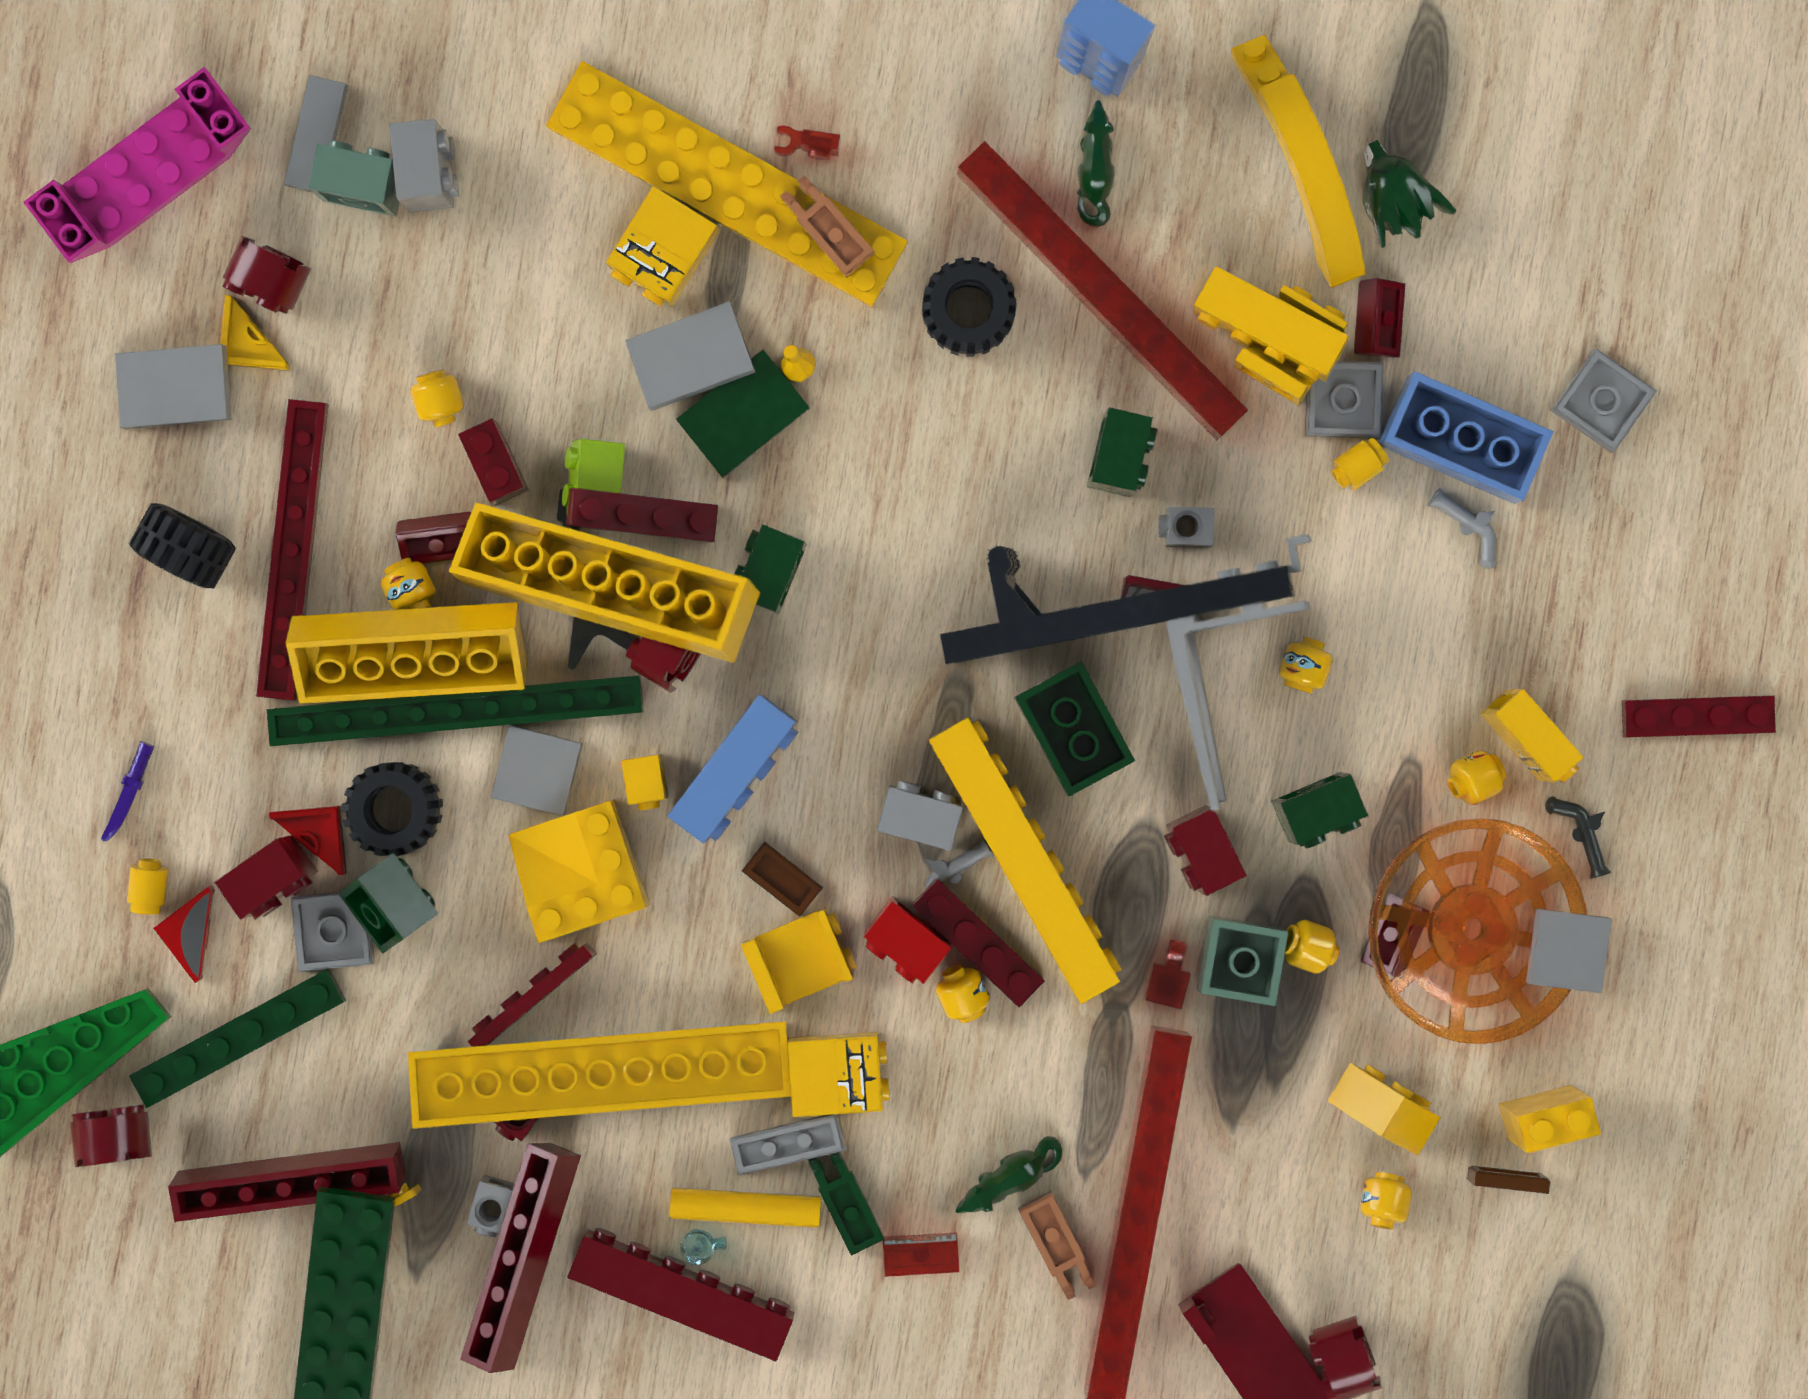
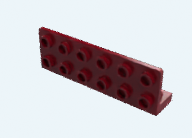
M1240 1263L1235 1264L1178 1304L1184 1317L1202 1343L1206 1344L1243 1399H1328L1323 1382Z

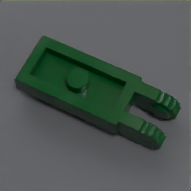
M841 1152L829 1154L841 1175L831 1181H828L824 1167L817 1157L808 1159L809 1165L819 1184L818 1190L850 1255L852 1256L884 1240L885 1236L853 1171H849Z

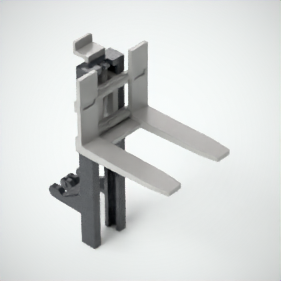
M1306 534L1286 538L1291 565L1279 567L1278 561L1275 560L1255 564L1256 572L1241 574L1240 568L1217 572L1218 579L1045 614L1039 611L1016 583L1015 575L1021 567L1020 560L1017 559L1019 556L1016 554L1017 551H1014V548L995 545L991 550H988L987 559L989 560L988 568L999 623L940 634L945 663H959L1166 622L1173 659L1211 811L1221 808L1220 802H1225L1227 799L1195 633L1200 630L1310 609L1309 602L1306 601L1268 608L1265 602L1295 596L1291 573L1301 572L1297 545L1310 543L1311 537ZM1242 607L1243 612L1242 614L1203 621V617H1200L1203 614Z

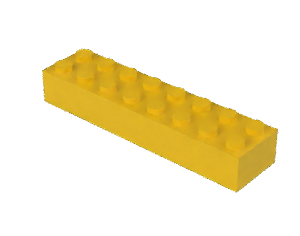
M475 502L449 569L452 575L470 587L735 663L760 595V591L748 578Z
M966 717L929 738L931 746L1080 1004L1118 984L1120 980L1116 973L1122 970L1119 963L1108 947L1102 950L1097 940L1103 936L1090 915L1083 918L1078 907L1084 903L1073 884L1069 882L1064 885L1059 874L1065 872L1063 866L1052 850L1046 853L1040 842L1046 839L1037 821L1033 817L1027 820L1021 809L1027 806L1018 788L1015 785L1009 788L1002 776L1007 774L1008 771L996 752L989 755L983 744L989 738L980 722L976 720L971 723L969 718Z

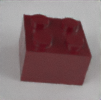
M1202 806L1166 824L1169 833L1164 835V838L1172 854L1176 855L1177 858L1182 857L1186 866L1180 870L1188 887L1193 889V891L1198 890L1203 895L1208 896L1247 877L1215 810L1211 811L1210 806Z
M290 835L276 838L214 883L240 920L251 916L257 920L262 916L266 917L283 904L279 900L281 897L295 896L313 884L310 877L317 873L318 870L297 840Z

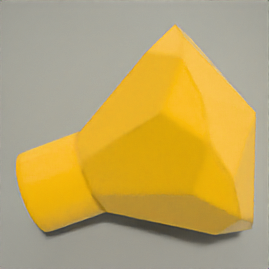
M786 346L783 351L784 357L781 360V371L787 380L802 382L813 375L816 360L812 353L802 347Z

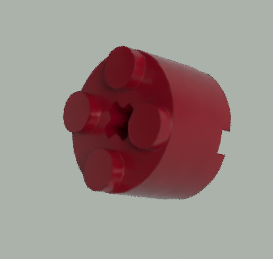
M241 236L223 275L225 281L222 286L241 296L245 294L254 298L256 295L258 296L256 302L258 305L276 313L280 311L287 314L289 309H294L312 268L303 266L304 263L270 246L260 247L254 244L256 240Z
M646 637L636 638L626 652V657L631 660V669L670 693L677 689L671 684L676 678L683 682L701 653Z
M144 1105L110 1109V1117L107 1116V1110L72 1114L73 1122H70L75 1168L153 1157L148 1111L144 1112Z
M1356 1315L1313 1330V1335L1309 1336V1348L1316 1366L1321 1364L1324 1366L1325 1370L1322 1371L1324 1379L1322 1382L1328 1399H1353L1383 1388L1380 1375L1376 1376L1373 1368L1376 1363L1362 1326L1358 1325V1317Z

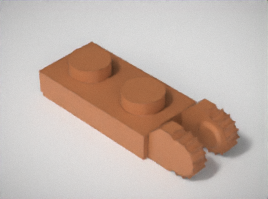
M803 176L798 180L802 191L815 202L814 205L807 211H804L796 198L787 191L780 198L797 217V222L847 278L871 258L875 252L826 195L822 196L816 187Z
M1050 1191L1018 1208L1019 1213L1052 1277L1056 1276L1066 1298L1070 1300L1076 1297L1070 1280L1064 1274V1271L1075 1265L1080 1272L1084 1285L1088 1289L1095 1287V1281L1084 1262L1086 1260L1052 1192Z

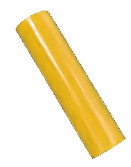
M672 1187L669 1217L671 1219L817 1228L820 1225L822 1197Z

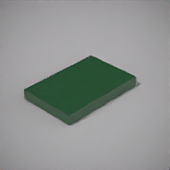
M764 350L751 359L756 373L715 387L676 419L722 478L726 477L810 409Z

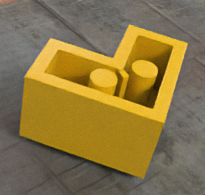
M1350 1063L1327 1101L1381 1137L1418 1156L1441 1118L1429 1110L1432 1103L1395 1081L1390 1087L1383 1082L1386 1075L1369 1064L1363 1070Z

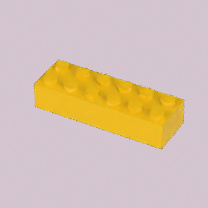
M518 602L292 616L286 646L299 704L525 689L528 661Z

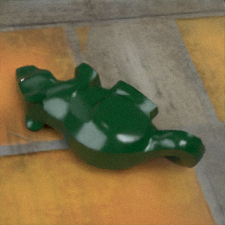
M1097 100L1084 127L1086 135L1080 142L1083 159L1078 167L1080 189L1077 191V195H1079L1077 204L1079 216L1084 223L1094 227L1103 226L1110 219V207L1105 198L1110 195L1115 176V167L1111 162L1112 140L1109 135L1114 129L1100 100ZM1084 197L1096 207L1098 211L1096 216H1091L1085 211L1083 205Z
M1046 1136L1038 1143L1034 1152L1023 1150L1000 1160L1001 1166L994 1172H985L979 1176V1185L973 1186L966 1193L965 1197L958 1203L955 1210L956 1213L978 1212L982 1210L990 1212L993 1211L992 1204L999 1203L1007 1196L1016 1192H1024L1042 1177L1043 1173L1054 1169L1060 1162L1062 1157L1060 1142L1055 1137ZM1051 1149L1054 1151V1158L1049 1165L1044 1167L1047 1152Z

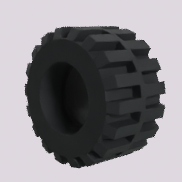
M963 257L955 259V263L950 265L947 262L941 266V270L937 274L934 273L931 276L928 286L925 287L922 317L924 324H926L927 332L931 338L937 341L938 346L942 349L947 348L951 350V354L959 355L961 353L966 354V357H973L977 353H982V355L988 353L991 348L998 347L1003 342V339L1012 328L1017 307L1012 282L1009 283L1006 279L1007 275L1003 270L998 271L994 268L995 264L990 261L983 263L979 261L980 258L972 257L971 260H964ZM963 287H974L983 291L991 302V314L988 320L975 328H964L955 324L947 313V301L954 291Z
M151 503L129 542L134 552L152 564L196 586L213 589L216 587L236 550L234 544L222 534L171 507L158 503Z
M403 762L381 763L364 769L365 772L357 775L352 780L353 785L346 789L344 795L347 796L346 803H342V811H346V819H343L344 827H349L352 832L349 834L350 838L353 841H359L361 843L360 848L366 852L372 851L374 855L381 857L389 856L393 852L396 856H401L414 852L426 845L428 839L434 837L438 831L435 828L438 823H441L443 816L440 815V807H443V801L437 795V792L440 790L437 784H432L429 780L431 776L426 772L419 771V767L412 764H403ZM387 787L400 788L408 795L412 803L411 820L404 829L399 831L384 829L374 816L373 805L375 798L382 789Z

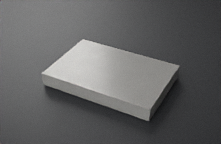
M730 301L625 340L650 411L756 373Z
M216 344L115 353L120 428L132 429L232 420L227 345Z

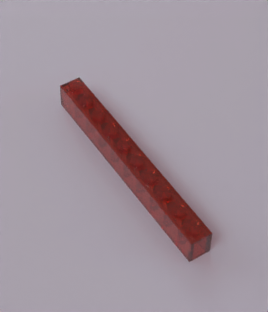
M986 141L958 166L957 176L1216 441L1248 411L1221 381Z
M1151 1025L1085 1380L1084 1394L1086 1399L1126 1398L1192 1036L1187 1031Z

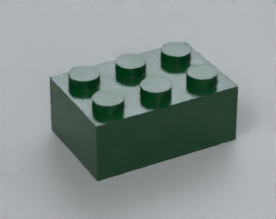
M1082 661L1014 696L1019 709L1066 796L1070 797L1135 762Z

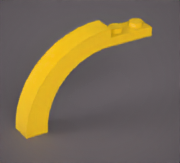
M1265 34L1231 48L1232 59L1265 114L1286 158L1305 210L1313 240L1316 263L1328 284L1333 288L1365 275L1361 244L1345 188L1326 138L1293 73L1288 74Z

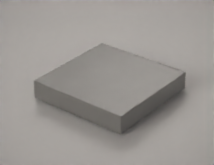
M1595 348L1591 351L1550 411L1607 451L1613 453L1657 390Z
M1337 361L1326 382L1317 379L1306 394L1305 436L1381 438L1384 363Z
M509 725L491 798L564 816L583 743Z
M340 892L291 897L298 972L375 963L373 941L338 893Z
M1536 908L1526 983L1602 993L1612 918Z

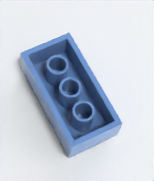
M1078 0L1064 21L1056 57L1061 60L1059 64L1069 73L1077 76L1080 72L1092 80L1090 85L1101 94L1109 96L1112 93L1119 97L1143 61L1155 25L1118 0Z
M1413 372L1407 376L1378 443L1383 448L1516 504L1524 501L1554 431L1418 372Z
M758 695L667 817L703 844L710 838L714 841L719 839L731 823L726 816L733 808L737 811L741 810L754 793L748 788L754 779L763 780L776 764V761L771 758L779 747L782 750H786L799 733L794 729L798 721L764 695Z

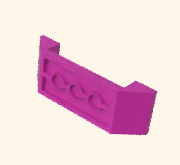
M205 67L174 89L180 96L177 100L63 185L53 179L24 201V204L68 263L71 264L112 247L230 159L251 130V127Z

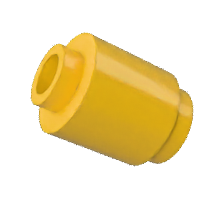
M1374 438L1366 442L1361 440L1333 460L1335 468L1331 470V474L1342 489L1349 487L1355 491L1384 471L1383 466L1389 462V458Z
M141 858L138 864L130 866L127 894L130 912L146 915L160 914L161 906L165 905L169 870L161 866V860Z

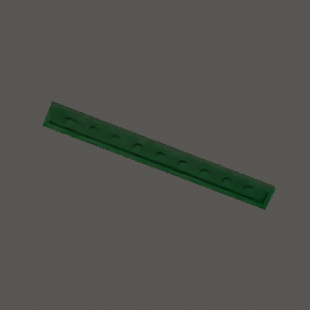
M641 675L527 685L524 690L397 697L266 709L269 744L271 747L644 713Z

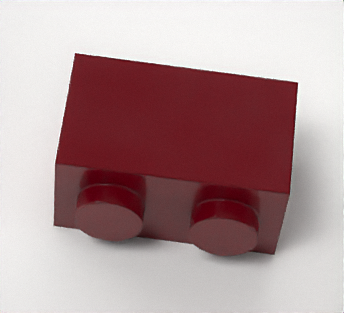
M491 418L458 434L489 503L496 506L529 491L497 421Z

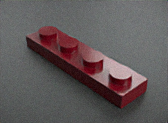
M570 488L566 526L715 542L718 505Z
M1775 695L1621 700L1623 738L1776 733Z
M938 878L911 904L922 917L1019 1008L1045 982L1032 967Z
M576 943L571 945L558 956L562 962L551 972L545 967L529 980L533 986L523 995L516 991L500 1005L504 1011L495 1019L487 1015L472 1028L475 1035L467 1042L472 1047L488 1046L594 958L597 953L589 943L582 945L580 948Z

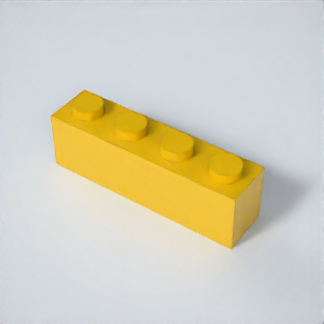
M1215 266L1194 303V314L1198 315L1197 321L1213 330H1216L1218 326L1231 333L1230 338L1245 347H1250L1253 344L1264 350L1263 355L1270 361L1279 365H1283L1285 361L1298 368L1296 370L1298 375L1314 383L1317 379L1323 382L1327 381L1349 338L1345 333Z

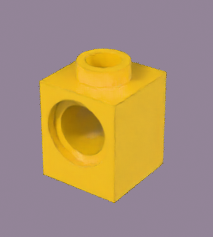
M662 755L621 760L628 805L637 804L638 811L659 808L660 800L668 798Z

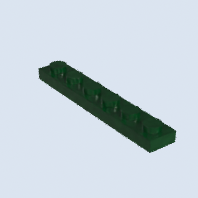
M326 969L129 1075L147 1109L342 1004L346 999L330 969Z

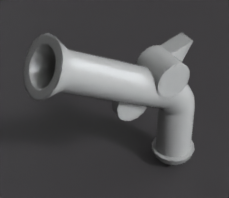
M1439 488L1430 499L1428 507H1436L1460 522L1462 534L1470 535L1473 532L1481 537V559L1479 565L1485 569L1495 567L1497 564L1496 534L1491 525H1489L1495 511H1481L1473 514L1445 496L1441 488Z
M982 838L978 845L948 863L944 860L934 861L926 859L933 872L926 881L925 889L936 878L942 883L946 881L952 884L959 883L962 879V871L985 857L994 856L985 839Z

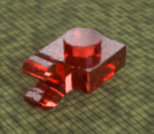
M785 125L777 127V134L786 135L791 139L786 147H774V153L779 156L787 157L796 150L802 149V151L808 152V157L817 160H830V155L839 157L840 134L807 129L799 131Z
M1170 939L1165 965L1153 963L1144 997L1146 1001L1182 1010L1191 976L1190 971L1181 969L1187 947L1185 942Z

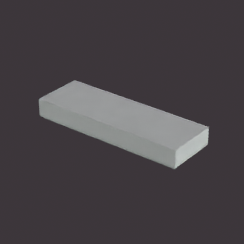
M309 75L284 185L287 187L312 192L308 189L316 147L317 144L329 146L331 140H336L348 88L346 83Z
M839 1114L823 1115L734 1136L729 1139L738 1175L837 1153L847 1149Z

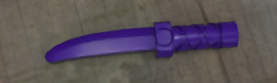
M140 741L136 756L129 769V774H124L121 781L124 787L101 837L102 841L111 839L123 824L137 791L142 788L144 783L142 777L155 746Z

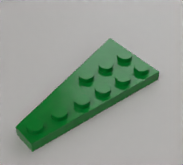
M149 988L0 1045V1158L172 1017Z

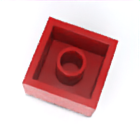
M893 896L864 932V938L868 940L865 947L881 960H884L886 956L890 957L897 963L895 966L896 972L912 984L916 979L924 984L952 949L951 943Z

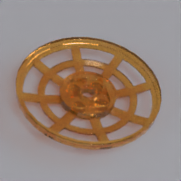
M1485 818L1455 820L1437 826L1417 837L1398 854L1387 868L1377 887L1370 910L1368 929L1370 955L1376 975L1386 995L1397 1009L1415 1025L1438 1037L1459 1043L1487 1044L1502 1042L1520 1036L1540 1025L1558 1009L1572 989L1553 987L1543 1001L1536 1007H1533L1521 991V988L1527 984L1529 958L1525 966L1514 978L1511 977L1503 963L1510 957L1515 945L1531 948L1533 933L1518 930V920L1514 908L1530 899L1534 914L1536 908L1546 909L1544 899L1540 893L1542 890L1560 881L1566 893L1570 913L1587 915L1582 890L1571 867L1561 854L1542 837L1522 826L1502 820ZM1469 829L1488 830L1481 851L1458 852L1438 860L1429 843L1439 836L1455 831ZM1503 833L1514 836L1530 845L1545 858L1551 868L1531 879L1516 863L1503 856L1496 855ZM1414 852H1417L1425 870L1419 874L1409 887L1401 907L1382 904L1385 892L1395 873L1407 858ZM1478 862L1472 884L1453 887L1444 870L1460 863ZM1497 866L1506 871L1521 886L1505 896L1497 890L1487 887L1492 867ZM1429 880H1432L1441 897L1434 904L1430 913L1412 910L1419 892ZM1379 919L1398 922V946L1406 967L1392 980L1389 979L1384 969L1379 951ZM1477 919L1481 925V932L1478 937L1470 940L1465 934V926L1470 920ZM1409 924L1426 927L1431 948L1416 959L1413 957L1409 944ZM1439 960L1450 969L1455 970L1452 993L1436 986L1424 975V972ZM1490 972L1500 986L1499 989L1483 995L1467 996L1470 975ZM1415 980L1428 994L1450 1004L1449 1026L1437 1024L1420 1015L1403 1000L1399 993ZM1508 998L1522 1016L1509 1024L1493 1029L1464 1030L1466 1007L1490 1006Z

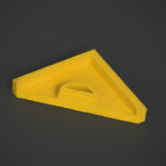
M225 295L220 344L227 345L228 365L290 371L289 363L235 298L231 295Z

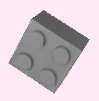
M435 119L389 123L397 200L409 212L454 208L453 197L459 196V186L456 174H452L450 169V160L455 159V146L453 138L448 137L447 130L442 129Z
M901 780L898 781L897 787L889 785L877 831L951 851L963 808L961 804L956 803V795L935 790L934 795L929 796L919 793V785Z

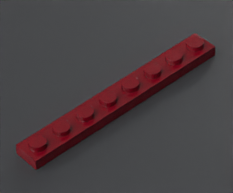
M288 399L256 697L297 700V691L286 640L292 616L306 615L329 406L327 403Z

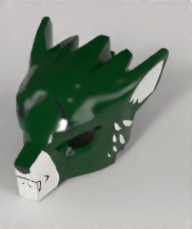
M1378 140L1368 144L1365 151H1363L1368 173L1363 188V205L1373 223L1381 248L1386 247L1385 230H1389L1392 235L1403 234L1402 229H1404L1415 239L1421 237L1423 216L1430 220L1435 217L1433 205L1443 213L1451 215L1456 213L1457 210L1448 199L1428 182L1411 161L1403 157L1387 155Z

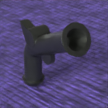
M1555 796L1548 798L1545 803L1547 813L1571 817L1576 821L1577 828L1573 830L1572 837L1575 841L1583 843L1591 869L1590 879L1611 873L1605 866L1594 831L1600 828L1605 812L1589 816V813L1579 804L1556 799Z

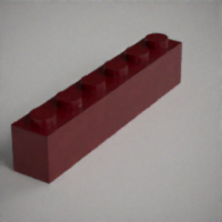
M400 1142L180 1170L170 1182L168 1190L174 1222L316 1204L317 1191L321 1186L377 1195L400 1193L406 1173Z
M527 1143L460 1360L488 1373L515 1369L581 1155L553 1143Z
M595 1228V1231L589 1229L586 1231L567 1278L777 1362L794 1319L795 1312L789 1310V1304L772 1297L768 1301L754 1296V1290L741 1284H734L733 1287L719 1282L720 1277L712 1272L700 1270L699 1273L686 1269V1264L677 1258L665 1256L664 1259L651 1255V1249L640 1243L630 1242L627 1245L615 1240V1234L605 1229Z

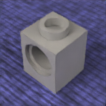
M1168 507L1166 515L1159 516V537L1165 538V546L1207 548L1213 546L1214 508ZM1180 517H1188L1194 522L1195 532L1191 537H1183L1177 532L1176 522Z
M484 1175L478 1183L467 1225L474 1226V1231L478 1234L496 1237L497 1233H500L515 1183ZM484 1201H497L502 1209L501 1215L497 1217L488 1215L484 1210Z

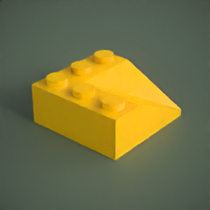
M615 799L508 834L526 907L538 943L644 909L650 905Z

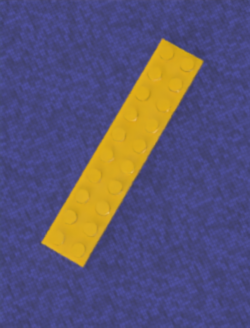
M584 61L580 62L546 124L547 129L648 185L656 187L675 200L871 308L876 303L908 245L906 239L828 197L875 252L871 258L846 278L797 222V217L780 198L787 191L796 198L804 211H807L815 204L809 195L802 191L797 179Z
M786 1021L408 1052L412 1129L791 1097Z

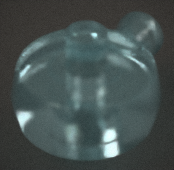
M700 1229L688 1232L680 1243L682 1257L692 1265H703L713 1257L715 1250L727 1248L725 1237L713 1239L708 1232Z

